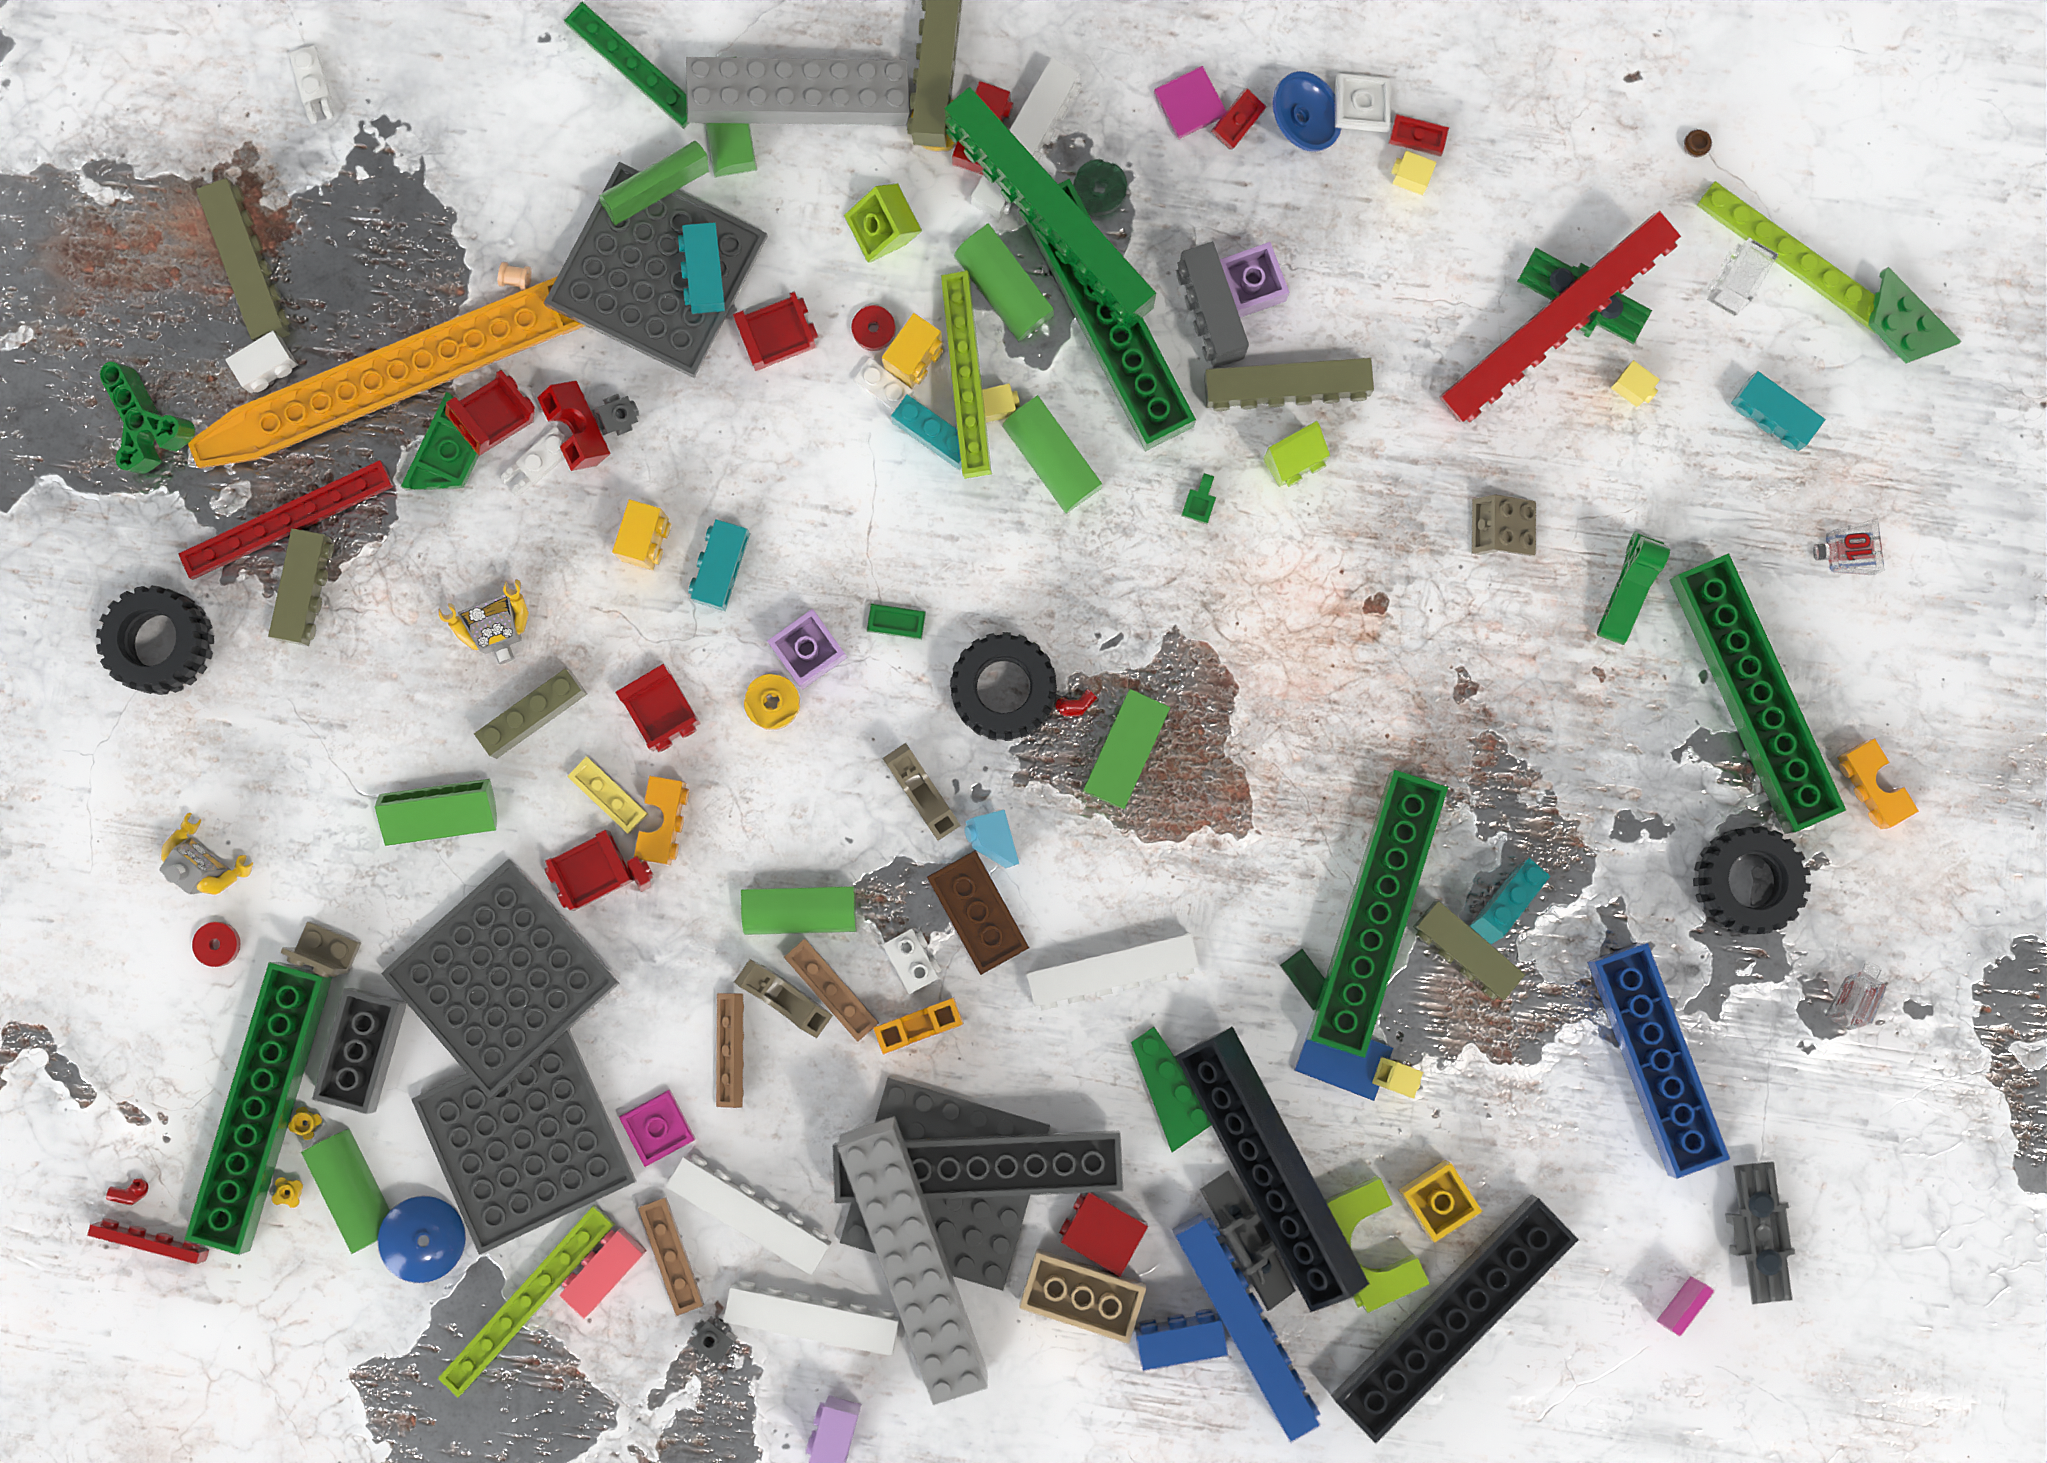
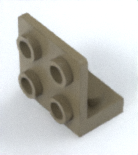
M1496 494L1472 499V554L1482 555L1500 551L1527 556L1535 555L1536 502Z
M307 922L296 948L282 947L280 953L288 956L286 961L301 967L303 965L314 967L312 972L328 978L329 976L337 977L338 974L349 973L361 942L313 922Z

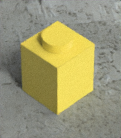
M1405 151L1403 158H1397L1391 173L1395 175L1392 184L1423 195L1437 162Z
M1633 360L1621 373L1611 389L1638 407L1644 401L1649 403L1658 392L1655 386L1660 379Z
M1010 383L983 389L986 423L1008 418L1016 411L1017 407H1020L1017 390L1011 391Z
M1381 1057L1372 1083L1414 1099L1420 1087L1423 1072Z

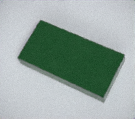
M1300 949L1279 966L1314 1011L1316 1010L1325 978L1305 951Z

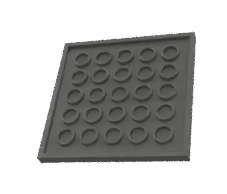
M618 162L603 192L640 171ZM679 190L674 191L617 225H614L599 199L545 299L544 305L695 378L767 239V233ZM716 222L725 311L692 314L691 305H685L683 288H689L688 278L682 279L681 262L686 261L685 252L679 251L678 235H683L682 225Z
M510 859L504 862L381 973L489 1099H493L619 984V981Z
M570 1030L563 1034L493 1099H489L467 1073L411 1099L479 1255L636 1182V1178Z
M889 1077L887 1078L875 1119L876 1123L895 1116L903 1140L1048 1133L1050 1124ZM1030 1195L925 1200L953 1277L997 1290H1004ZM851 1203L840 1243L877 1254L859 1204Z

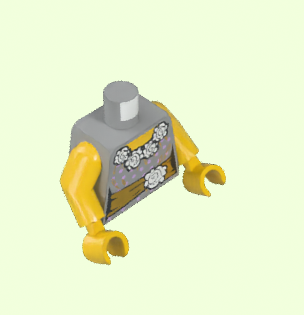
M518 579L515 580L517 589H510L505 581L503 587L504 595L459 611V616H456L455 606L452 603H448V607L452 611L449 615L443 614L441 609H438L440 619L448 622L449 627L460 641L472 650H480L484 654L494 651L499 664L514 660L510 645L522 640L521 634L525 631L529 612L523 595L520 594L521 582Z
M192 813L185 815L180 825L181 829H176L161 848L163 864L159 869L160 872L164 874L168 882L175 883L188 894H219L236 882L238 876L248 877L253 867V862L244 866L247 856L241 855L236 859L235 867L231 871L228 866L192 837L188 838L187 834L196 833L201 823V819L196 824L188 822Z

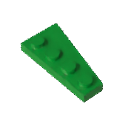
M1153 1026L1133 1040L1131 1045L1170 1150L1173 1153L1212 1125L1179 1062Z

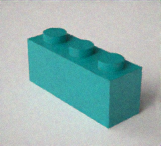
M716 222L682 225L683 235H678L679 251L685 252L686 261L681 262L682 279L688 278L689 288H683L685 305H691L692 314L725 311Z
M1759 371L1749 377L1731 402L1739 414L1747 418L1751 417L1759 423L1760 429L1766 433L1776 435L1781 439V443L1791 450L1800 451L1806 447L1826 420Z
M906 394L891 415L892 423L960 470L962 466L958 429Z
M715 519L713 526L709 525L705 536V541L708 542L705 552H700L697 560V567L700 569L697 578H692L688 593L691 594L690 599L693 602L726 612L749 540L750 532L747 528Z
M1531 858L1526 859L1514 868L1471 923L1470 927L1488 943H1495L1507 934L1551 876Z

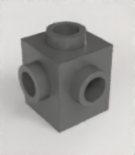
M619 394L603 399L605 405L593 409L603 435L616 431L617 436L632 431L631 425L638 422V408L633 400H629L628 396L621 399ZM616 411L619 413L620 418L616 416Z
M711 1316L706 1323L701 1319L691 1332L695 1337L690 1344L694 1347L693 1352L703 1360L708 1358L717 1365L738 1337L729 1331L731 1327L728 1323L723 1322V1319L717 1317L715 1320ZM709 1336L713 1337L715 1341H711Z

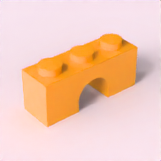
M1875 738L1866 740L1837 757L1842 774L1846 778H1850L1855 787L1853 790L1856 797L1865 803L1870 811L1868 816L1875 826H1879L1880 830L1892 828L1919 812L1905 787L1893 789L1888 793L1878 787L1876 774L1881 767L1890 762Z
M649 776L644 803L659 807L663 812L664 821L662 826L655 832H638L634 857L637 856L639 860L671 865L672 860L677 859L679 844L675 843L677 832L681 833L683 829L684 816L680 815L682 805H687L689 798V789L686 788L687 783Z
M953 997L881 1024L873 1029L882 1054H886L961 1026L964 1022L956 1000Z

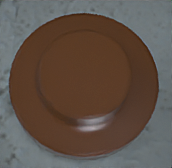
M1693 130L1684 139V148L1693 157L1706 155L1712 147V139L1704 130Z

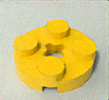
M765 674L753 680L748 686L744 699V709L749 719L756 725L766 730H778L793 722L799 713L800 695L795 685L789 679L780 675ZM768 695H772L774 698L779 697L780 701L777 702L778 707L776 709L765 707V703L768 702Z

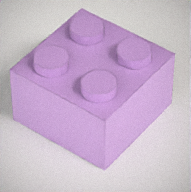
M1271 242L1220 259L1240 318L1286 302L1290 292Z
M813 609L767 641L802 690L848 658Z
M828 1396L825 1403L820 1402L813 1425L818 1426L817 1431H812L805 1453L810 1455L809 1463H846L862 1404L833 1396Z

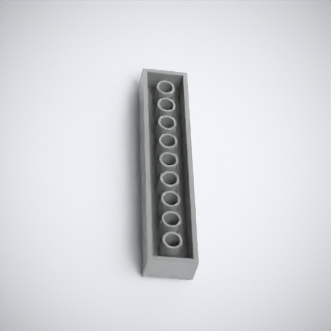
M895 1116L840 1134L837 1146L932 1404L936 1405L987 1389V1368Z

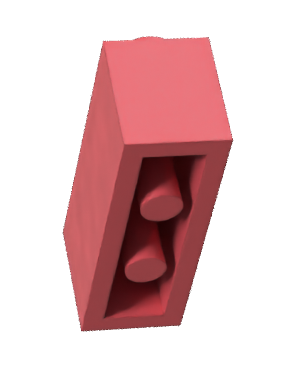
M623 1228L619 1229L616 1233L611 1230L601 1240L600 1243L603 1245L601 1250L597 1254L592 1251L582 1261L581 1265L584 1268L578 1275L573 1272L561 1285L565 1289L559 1296L583 1319L596 1308L647 1251Z

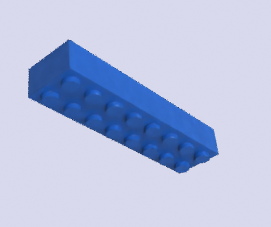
M1637 943L1588 961L1589 969L1667 1175L1678 1179L1730 1160L1649 944Z
M1200 1213L1173 1228L1172 1231L1290 1443L1321 1426L1316 1418L1321 1415L1310 1394L1303 1395L1302 1391L1307 1389L1295 1368L1291 1371L1289 1370L1288 1365L1292 1364V1361L1282 1344L1276 1345L1273 1340L1278 1338L1267 1317L1263 1320L1260 1318L1259 1314L1264 1311L1253 1292L1250 1294L1246 1293L1245 1288L1249 1287V1284L1239 1267L1233 1269L1230 1263L1235 1261L1225 1242L1219 1244L1216 1237L1221 1234L1211 1217L1205 1219L1203 1214Z

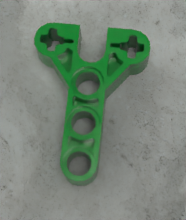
M107 362L102 366L100 379L123 421L121 448L117 451L115 458L116 464L120 469L146 474L162 463L154 448V440H156L160 448L177 452L194 438L195 427L191 421L172 415L164 416L159 414L134 368L116 362Z
M1636 531L1633 533L1626 549L1621 574L1598 626L1597 636L1625 645L1650 587L1658 574L1664 569L1669 558L1670 548L1664 545V542Z

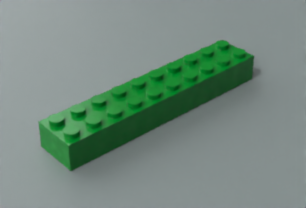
M968 87L944 108V122L947 128L945 131L950 139L955 143L959 141L965 148L964 153L973 163L977 161L982 166V173L992 184L996 182L1002 189L1000 192L1005 200L1010 204L1014 202L1020 210L1018 212L1023 220L1028 224L1032 222L1037 227V234L1046 244L1051 243L1057 251L1055 253L1060 261L1065 265L1069 263L1074 268V275L1083 285L1087 283L1092 288L1094 298L1102 306L1106 304L1112 312L1110 314L1118 325L1122 326L1124 324L1130 329L1154 308L1156 292L971 87Z
M1070 178L1059 183L1058 185L1091 220ZM1032 222L1030 224L1026 223L1145 452L1193 428L1196 418L1144 319L1142 318L1130 329L1124 324L1122 326L1118 325L1110 314L1112 312L1106 304L1102 306L1094 298L1092 288L1087 283L1083 285L1074 275V268L1069 263L1065 265L1060 261L1055 253L1057 251L1051 243L1046 244L1037 234V227Z
M1725 554L1669 580L1784 834L1798 832L1847 811L1730 554Z
M1393 770L1389 773L1306 1040L1358 1057H1366L1447 794V786L1398 770Z
M268 962L184 1240L236 1255H241L251 1250L331 985L332 976H329V978L310 970L282 962Z

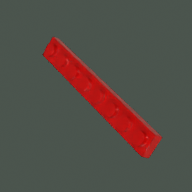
M379 460L182 551L178 555L189 579L194 580L289 536L291 529L302 530L394 487L384 463Z

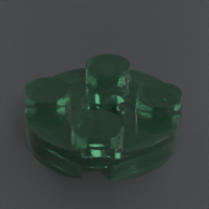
M1094 159L1083 164L1077 171L1073 186L1089 215L1110 214L1116 211L1125 201L1127 179L1125 173L1117 164L1104 162L1103 159ZM1099 181L1100 184L1106 183L1107 187L1104 193L1093 190L1095 182Z

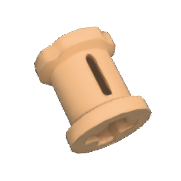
M502 262L498 271V285L502 287L505 285L521 287V290L529 288L532 274L531 267L519 268L509 266L508 262Z

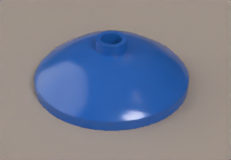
M1304 71L1288 74L1277 84L1273 94V112L1277 125L1284 136L1298 148L1309 152L1323 151L1333 145L1338 139L1342 128H1335V94L1328 84L1318 76Z
M431 1196L412 1197L397 1204L384 1218L378 1233L379 1254L387 1269L398 1278L412 1283L431 1282L449 1273L460 1260L466 1241L465 1227L458 1212L447 1202ZM427 1236L429 1239L428 1244L425 1246L418 1245L419 1237Z

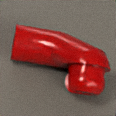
M1087 689L1078 700L1066 699L1065 697L1059 698L1055 703V707L1065 717H1078L1086 712L1097 699V696Z
M137 1178L126 1189L111 1186L107 1191L106 1200L134 1205L146 1196L149 1189L148 1183L144 1179Z

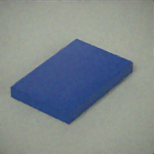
M1306 1036L1294 1071L1375 1101L1380 1087L1372 1083L1381 1057L1390 1059L1394 1048L1371 1040L1366 1057L1362 1058L1306 1040Z

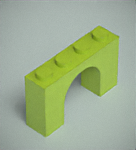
M1378 1176L1325 1199L1350 1248L1352 1233L1357 1224L1364 1218L1393 1205L1382 1179ZM1414 1254L1383 1268H1369L1360 1264L1370 1284L1357 1293L1353 1299L1358 1308L1363 1306L1364 1310L1369 1313L1430 1283L1418 1257Z

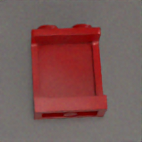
M795 291L790 293L791 297L745 315L743 311L733 314L755 371L817 348L814 339L819 338L813 322L807 324L804 314L809 313L803 297L797 299Z
M502 370L496 372V378L462 400L459 401L454 397L447 401L445 414L480 456L533 423L535 407L527 396L523 397L519 392L515 380L510 375L506 376Z
M665 664L658 666L615 692L619 700L624 703L645 739L648 749L651 751L657 750L659 753L673 745L672 740L680 735L682 738L690 736L697 731L696 726L701 724Z
M608 830L596 834V837L555 858L545 860L548 866L544 868L545 873L551 883H556L560 891L557 893V897L563 908L568 907L569 911H576L634 881L611 832Z
M1080 1193L1072 1207L1076 1210L1071 1220L1066 1218L1059 1230V1234L1062 1235L1061 1243L1121 1277L1149 1226L1141 1219H1136L1093 1193H1086L1085 1195Z

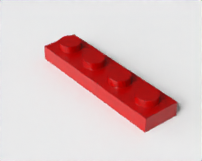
M104 1218L100 1222L90 1224L87 1236L196 1265L205 1262L209 1253L208 1249L200 1247L201 1244L184 1240L183 1243L174 1241V1236L165 1233H156V1236L146 1233L147 1229L139 1226L121 1227L119 1226L120 1222L113 1219Z

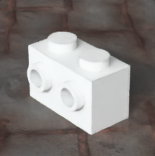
M274 331L269 332L225 359L240 385L250 393L264 390L268 387L269 382L277 377L287 376L292 372V368L298 365L283 339Z
M913 928L883 944L909 994L939 979L938 972L942 971L935 956L929 958L924 948L929 945L922 932L916 933Z

